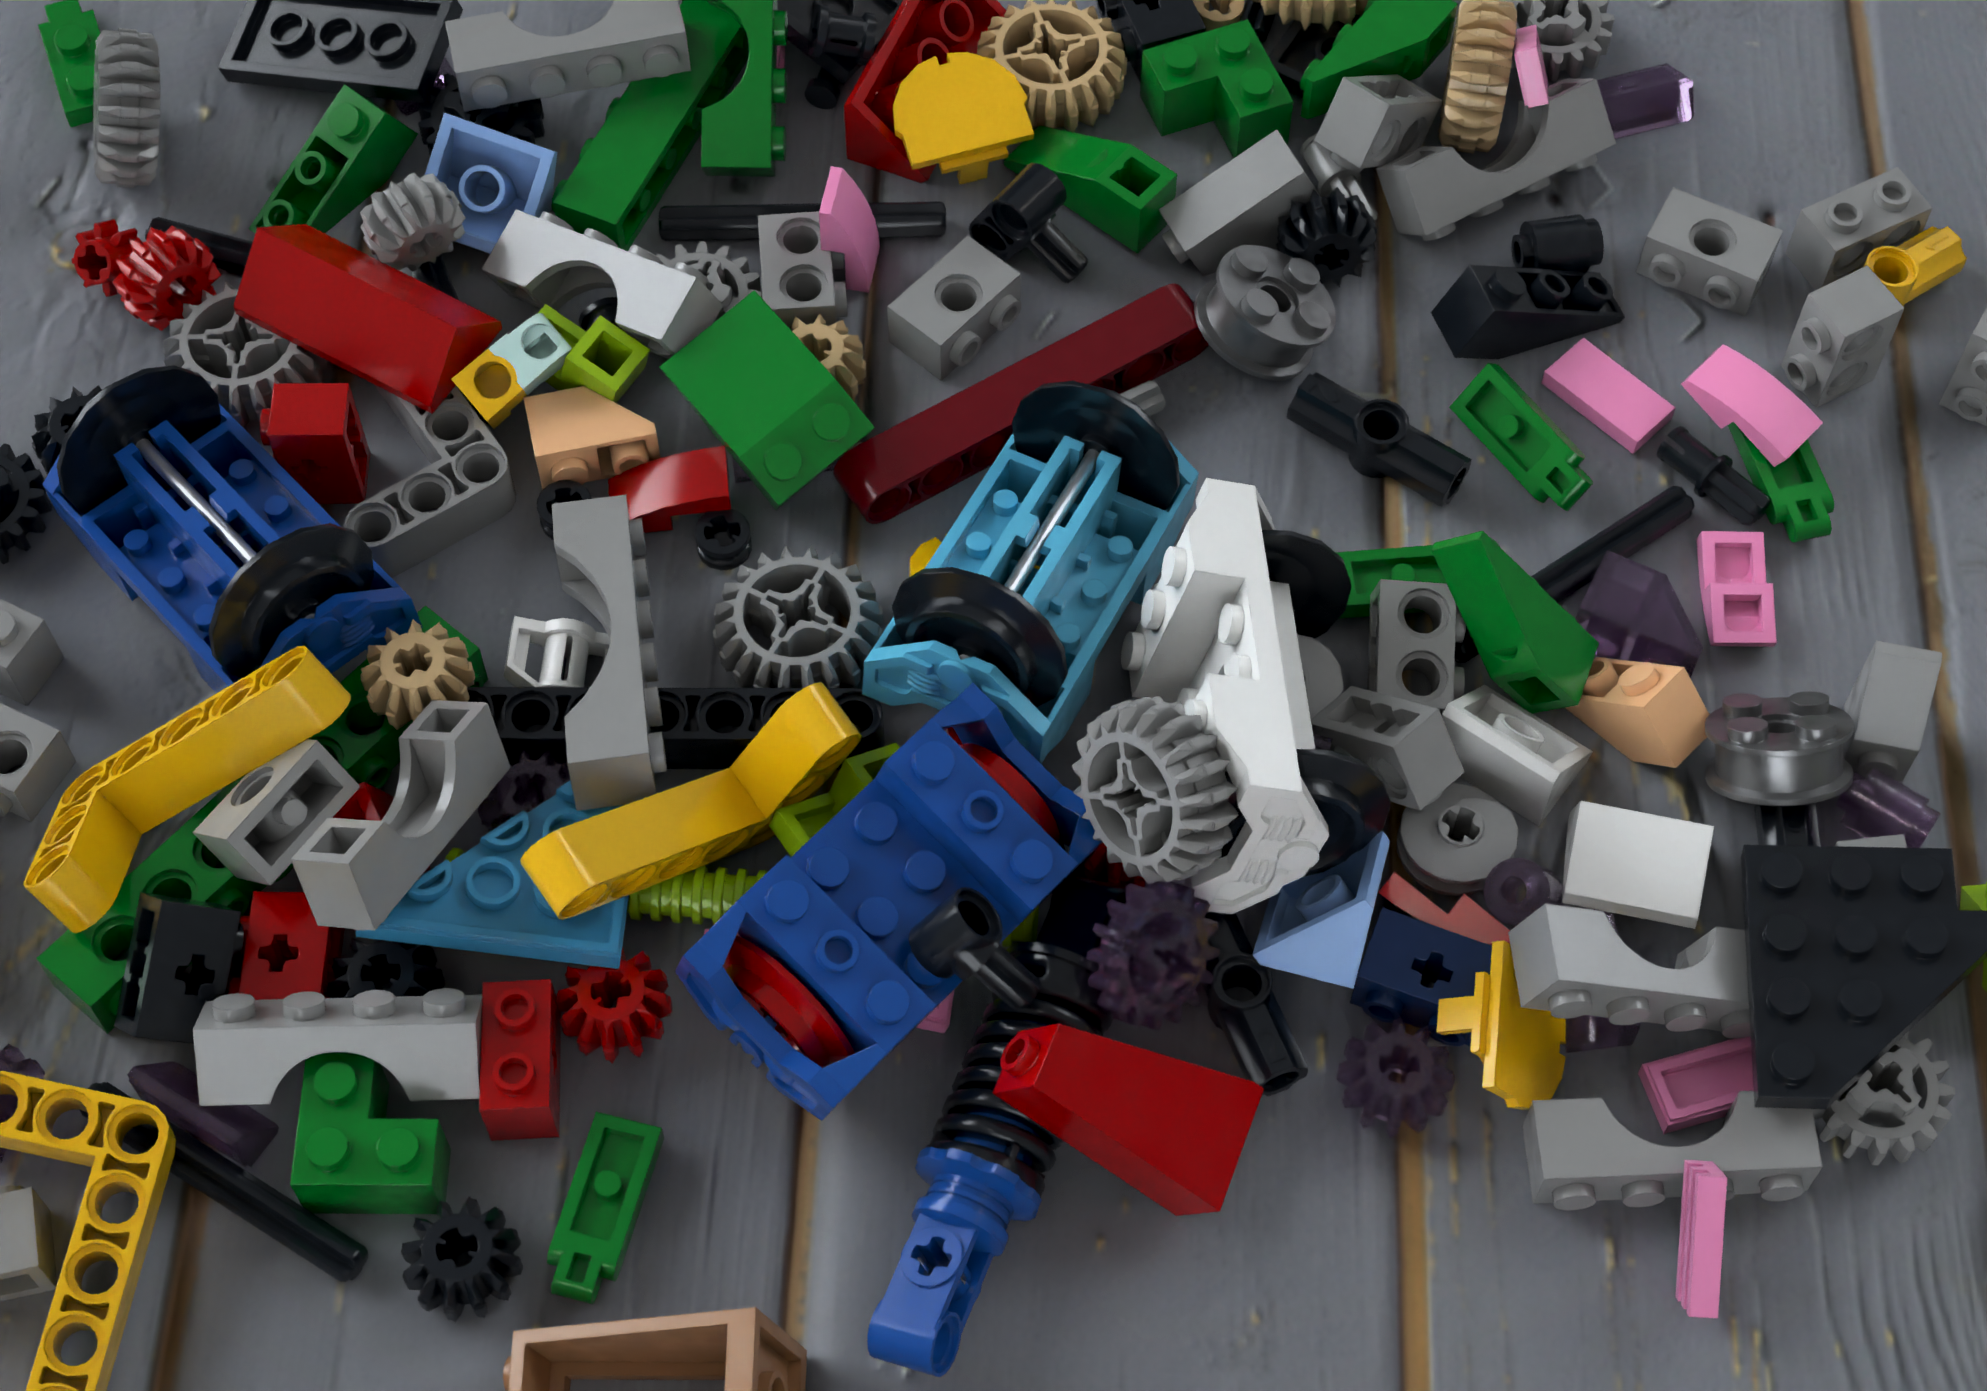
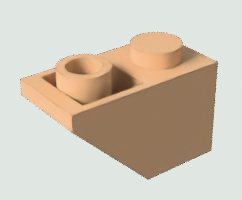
M585 386L523 397L542 490L549 484L561 480H571L583 485L586 482L611 478L630 468L661 458L656 428L653 422Z
M1596 657L1593 660L1579 704L1565 707L1570 713L1634 762L1677 768L1707 738L1705 721L1710 714L1685 667Z

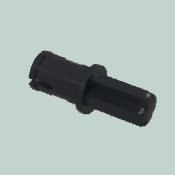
M1683 426L1675 428L1667 436L1685 449V454L1681 455L1664 440L1662 441L1657 450V457L1668 463L1695 485L1694 492L1697 496H1709L1743 525H1752L1766 513L1765 510L1770 503L1769 497L1732 468L1733 461L1729 456L1722 455L1718 457L1693 437Z

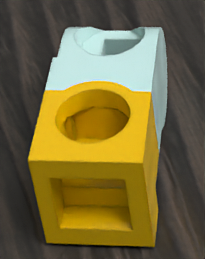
M538 313L527 319L510 334L506 333L451 380L490 426L495 429L512 414L510 411L524 399L523 397H527L563 366L565 357L572 350V347L544 314Z

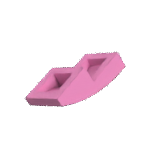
M831 166L819 210L821 250L844 253L846 289L869 293L880 249L876 221L865 196L855 181L843 168Z
M1724 344L1717 348L1681 383L1684 389L1720 429L1734 422L1774 467L1787 460L1823 424L1814 412L1778 379L1755 362Z
M1701 531L1696 539L1702 605L1710 645L1774 647L1777 643L1773 583H1767L1764 532Z

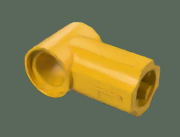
M1931 226L1897 247L1881 246L1873 249L1868 254L1863 267L1868 265L1901 305L1904 306V304L1961 272L1967 258L1961 246L1962 239L1948 226L1943 229Z

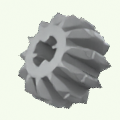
M411 173L402 182L394 183L390 181L389 188L383 192L373 193L371 195L373 203L365 206L360 212L363 220L360 228L365 235L363 239L373 255L376 254L381 263H386L397 270L408 267L411 271H416L423 263L428 261L435 263L436 257L442 253L451 252L454 249L452 242L460 239L465 233L462 225L465 216L461 211V203L453 190L450 191L446 184L440 182L433 173L420 178L415 173Z

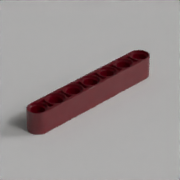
M1168 284L853 447L839 459L834 467L833 475L868 523L879 524L890 520L992 466L1013 433L1012 420L1020 401L1039 386L1046 383L1076 381L1113 390L1121 394L1147 381H1152L1201 354L1209 344L1197 325L1194 314V301L1178 284Z

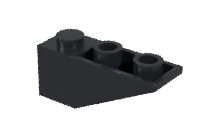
M1469 265L1431 311L1454 357L1474 359L1506 358L1618 324L1625 318L1613 297V290L1610 284L1598 272Z

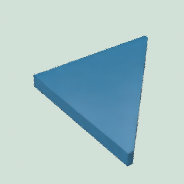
M570 780L556 790V795L527 813L523 810L482 836L480 843L451 862L446 859L424 873L375 931L355 930V935L361 938L619 969L629 895L574 917L561 920L558 919L521 865L520 859L533 844L549 833L623 805L576 811Z

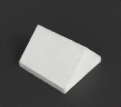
M1486 685L1448 703L1442 713V718L1465 771L1460 777L1537 826H1540L1593 752Z
M1580 801L1571 810L1568 818L1562 903L1695 929L1699 917L1714 826Z

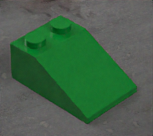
M755 290L659 366L661 371L720 443L726 447L729 454L775 510L780 508L839 460L847 451L866 438L875 428L838 381Z

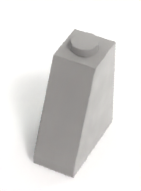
M1276 129L1161 207L1159 211L1170 227V230L1164 233L1162 237L1180 264L1191 259L1204 277L1217 272V267L1225 254L1241 245H1258L1277 249V236H1279L1277 231L1279 225L1278 218L1290 214L1291 200L1306 203L1310 201L1313 189L1316 192L1317 190Z

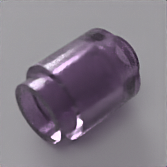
M1876 768L1872 769L1867 778L1855 772L1851 786L1840 795L1835 806L1846 811L1840 821L1842 825L1865 838L1904 834L1907 848H1920L1941 815L1938 811L1927 806L1930 799Z
M1510 858L1497 864L1488 874L1484 884V899L1488 909L1497 919L1517 926L1545 903L1563 906V886L1557 875L1549 868L1528 859ZM1525 882L1527 887L1526 896L1521 902L1516 903L1517 890Z

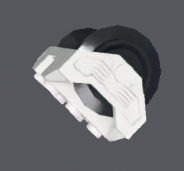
M1206 478L1196 498L1197 509L1187 522L1176 547L1170 546L1166 550L1159 582L1154 585L1152 590L1149 589L1144 596L1141 620L1135 632L1129 631L1124 638L1121 650V665L1124 670H1129L1132 697L1154 698L1160 696L1164 702H1181L1186 715L1201 716L1202 733L1204 735H1218L1214 749L1219 759L1230 761L1224 768L1226 780L1238 788L1228 798V802L1238 813V816L1228 825L1233 839L1224 844L1221 849L1222 856L1214 860L1210 866L1198 870L1196 875L1181 881L1174 879L1172 882L1179 891L1181 908L1234 914L1277 895L1282 886L1305 876L1325 872L1345 862L1352 854L1362 850L1384 828L1391 804L1382 776L1360 759L1327 749H1315L1297 634L1315 639L1326 633L1345 612L1352 585L1343 558L1321 540L1293 531L1276 530L1256 486Z

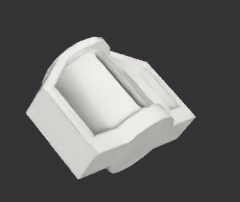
M514 616L503 677L515 687H584L588 655L604 657V662L610 644V637L606 633L596 632L592 626L575 619L558 618L544 622ZM529 643L538 644L544 648L539 683L525 672ZM565 657L567 661L565 667L564 680H561L563 660Z

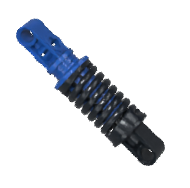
M1069 875L1054 890L1050 909L1036 941L1017 942L1006 949L1040 979L1042 988L1032 1003L1023 1010L1012 1009L992 992L993 1002L987 1004L981 1017L982 1025L977 1027L971 1040L973 1047L967 1050L962 1061L963 1070L958 1072L953 1082V1093L947 1097L942 1108L943 1116L935 1124L930 1144L922 1149L917 1157L916 1172L930 1187L926 1196L917 1200L912 1212L915 1225L902 1249L901 1258L884 1298L879 1302L872 1315L867 1335L868 1352L872 1358L936 1377L943 1376L955 1360L961 1334L972 1307L980 1294L982 1283L993 1257L999 1256L1004 1252L1009 1239L1006 1232L1009 1220L1028 1221L1036 1217L1042 1201L1041 1195L1045 1188V1175L1041 1173L1051 1170L1054 1166L1056 1156L1053 1150L1059 1148L1063 1140L992 1093L1002 1070L1000 1065L1001 1056L1008 1043L1016 1036L1017 1031L1058 1023L1099 1036H1103L1104 1032L1109 1029L1114 1016L1121 1011L1126 997L1123 987L1110 972L1120 947L1129 936L1134 922L1136 899L1131 887Z

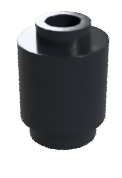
M1580 214L1525 221L1520 227L1519 234L1514 235L1512 238V258L1516 268L1587 272L1590 266L1599 265L1602 262L1604 254L1602 230L1595 218L1584 219Z

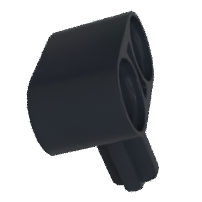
M1038 163L1026 165L969 226L970 237L1004 262L1009 260L1017 251L1021 252L1027 246L1064 283L1073 281L1085 269L1088 263L1087 257L1051 222L1056 216L1055 212L1067 199L1066 189L1054 172Z

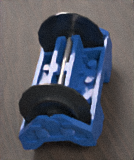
M175 365L146 368L106 386L86 403L64 437L58 458L42 484L58 515L70 527L98 565L131 601L140 597L184 644L200 676L216 693L297 646L307 647L332 674L364 650H368V645H387L384 638L387 627L399 635L408 633V628L412 619H414L423 628L412 598L373 560L372 551L354 530L340 526L219 404L216 392L197 372ZM224 542L225 544L220 548L217 546L220 543Z

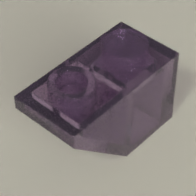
M1607 550L1576 616L1577 622L1599 642L1595 655L1618 660L1685 667L1691 679L1703 646L1667 575Z

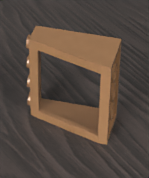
M756 1307L513 1331L511 1356L506 1359L503 1368V1383L505 1391H570L571 1380H725L724 1391H806L807 1350Z

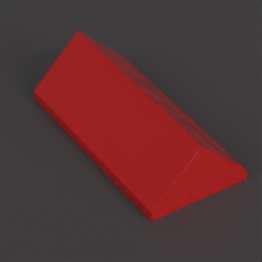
M903 0L844 104L847 159L919 183L928 181L937 164L912 170L903 141L895 136L892 109L900 83L918 64L934 56L937 57L939 65L948 63L946 59L947 53L970 52L977 54L981 32L988 31L992 17L1004 18L1006 9L997 0Z
M307 224L257 227L233 305L237 315L431 414L435 412L456 386L451 379L481 355L502 330L500 320L385 263H381L379 260Z

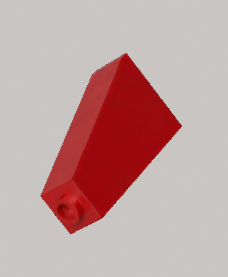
M1058 1023L1017 1031L1016 1036L1008 1043L1002 1053L1000 1060L1002 1070L992 1093L1174 1215L1182 1216L1220 1212L1264 1088L1247 1079Z

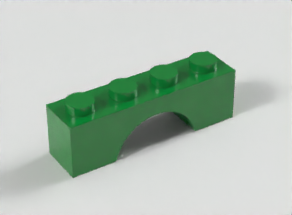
M707 0L710 5L727 12L743 27L748 38L749 57L745 73L735 89L722 100L702 108L701 168L707 176L775 177V161H785L786 128L785 126H776V103H786L787 98L786 68H777V46H787V11L777 10V0Z

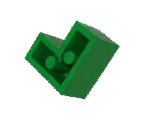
M1248 19L1143 50L1140 97L1161 137L1214 121L1233 158L1276 129L1288 145L1294 101Z
M323 1053L305 1059L290 1186L302 1207L313 1214H438L437 1205L439 1201L446 1202L451 1148L438 1119L386 1118L390 1085L381 1065L370 1058L354 1053Z

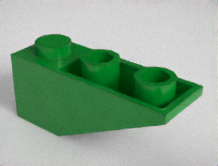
M1368 0L1363 15L1354 25L1347 23L1340 30L1330 52L1322 60L1314 59L1305 70L1300 82V89L1304 91L1301 117L1309 120L1327 113L1343 77L1398 74L1408 81L1421 77L1451 42L1458 3L1452 0Z
M344 84L256 216L249 230L256 233L257 227L307 224L323 233H327L387 182L418 133L374 102Z
M1039 126L1034 131V139L1022 142L1008 155V158L1004 159V166L1016 174L1030 163H1038L1049 168L1062 181L1066 189L1067 199L1063 204L1064 206L1137 254L1167 225L1159 209L1175 199L1177 174L1132 144Z
M1484 531L1435 542L1431 551L1490 678L1523 709L1532 714L1578 705L1599 642Z

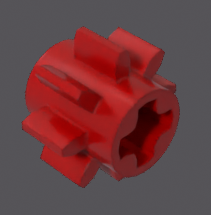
M115 219L95 223L93 230L77 233L75 237L80 244L76 248L74 258L71 261L75 265L78 275L84 280L83 286L85 288L102 284L106 297L119 294L117 288L112 283L122 273L116 259L130 256L133 251L130 240L143 243L137 237L138 230L136 228L119 232Z

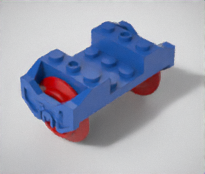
M972 683L884 762L876 777L791 858L786 854L738 899L701 939L682 956L675 973L706 1018L718 1030L724 1031L727 1028L734 1030L729 1040L735 1046L741 1043L743 1051L754 1056L751 1063L757 1069L765 1062L769 1068L766 1073L768 1081L779 1092L822 1121L963 981L956 975L944 979L928 972L918 962L909 944L910 930L959 888L968 887L984 895L997 910L1002 922L1003 936L1001 944L1102 844V841L1093 840L1095 830L1090 820L1081 818L1086 812L1083 799L1075 795L1069 788L1063 786L1014 737L998 707ZM953 727L962 745H959L945 730ZM1059 841L1069 846L1068 853L1059 845Z

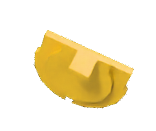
M970 52L947 53L946 59L948 63L939 65L936 56L918 64L900 83L892 109L895 136L902 139L912 170L939 164L942 174L958 171L957 178L960 185L987 178L989 162L1008 158L1009 153L1006 146L1034 139V131L1025 108L1028 97L1015 75L994 59Z
M1506 941L1492 942L1490 974L1485 971L1476 972L1473 996L1439 999L1436 1032L1441 1035L1471 1032L1470 1052L1479 1056L1484 1065L1482 1088L1503 1098L1507 1108L1529 1110L1533 1100H1551L1562 1080L1566 1056L1560 1054V1044H1567L1566 1020L1553 1017L1550 1011L1521 1008L1511 946Z

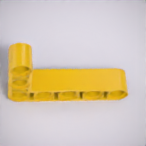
M297 646L86 770L65 790L23 883L24 887L72 933H79L88 929L106 914L116 900L142 834L330 726L347 708L351 700V694L307 647Z
M813 683L795 693L778 708L729 768L557 829L533 844L520 859L521 865L558 919L564 920L758 845L773 837L775 834L769 827V824L776 809L812 798L858 745L862 735L824 683Z
M0 1071V1095H13L18 1098V1105L14 1115L7 1121L0 1123V1148L92 1167L26 1391H107L175 1155L176 1139L173 1130L160 1109L146 1101ZM72 1109L88 1113V1123L84 1131L78 1136L71 1139H59L53 1136V1125L62 1113ZM140 1124H149L158 1128V1139L155 1145L147 1152L130 1154L122 1150L123 1138L132 1127ZM119 1192H131L138 1196V1208L130 1219L119 1224L108 1223L103 1220V1206L112 1195ZM111 1261L117 1264L118 1277L110 1289L100 1294H89L83 1291L82 1277L86 1269L93 1263ZM80 1330L94 1332L98 1341L93 1357L86 1363L78 1366L64 1364L61 1358V1348L65 1340L71 1334Z

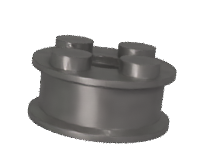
M1241 245L1226 253L1217 267L1216 279L1203 286L1194 303L1197 325L1208 344L1234 367L1252 376L1267 380H1287L1301 374L1312 358L1313 348L1321 345L1328 339L1336 323L1334 304L1326 288L1320 282V274L1317 268L1305 259L1292 258L1275 249L1258 245Z
M1803 691L1794 693L1790 697L1761 698L1757 695L1746 693L1732 694L1723 698V707L1713 711L1706 718V736L1715 743V759L1706 767V782L1713 791L1724 797L1739 802L1765 806L1805 805L1836 797L1845 792L1853 782V769L1843 759V743L1848 741L1853 734V720L1842 709L1830 705L1829 696L1824 693Z

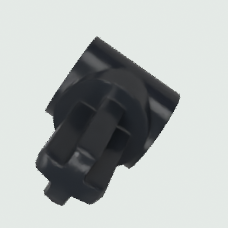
M959 888L910 930L909 944L914 956L928 972L939 978L946 979L956 975L961 980H964L974 975L1009 1007L1023 1010L1031 1004L1042 988L1040 979L1000 945L1003 936L1000 916L992 903L984 895L972 888Z

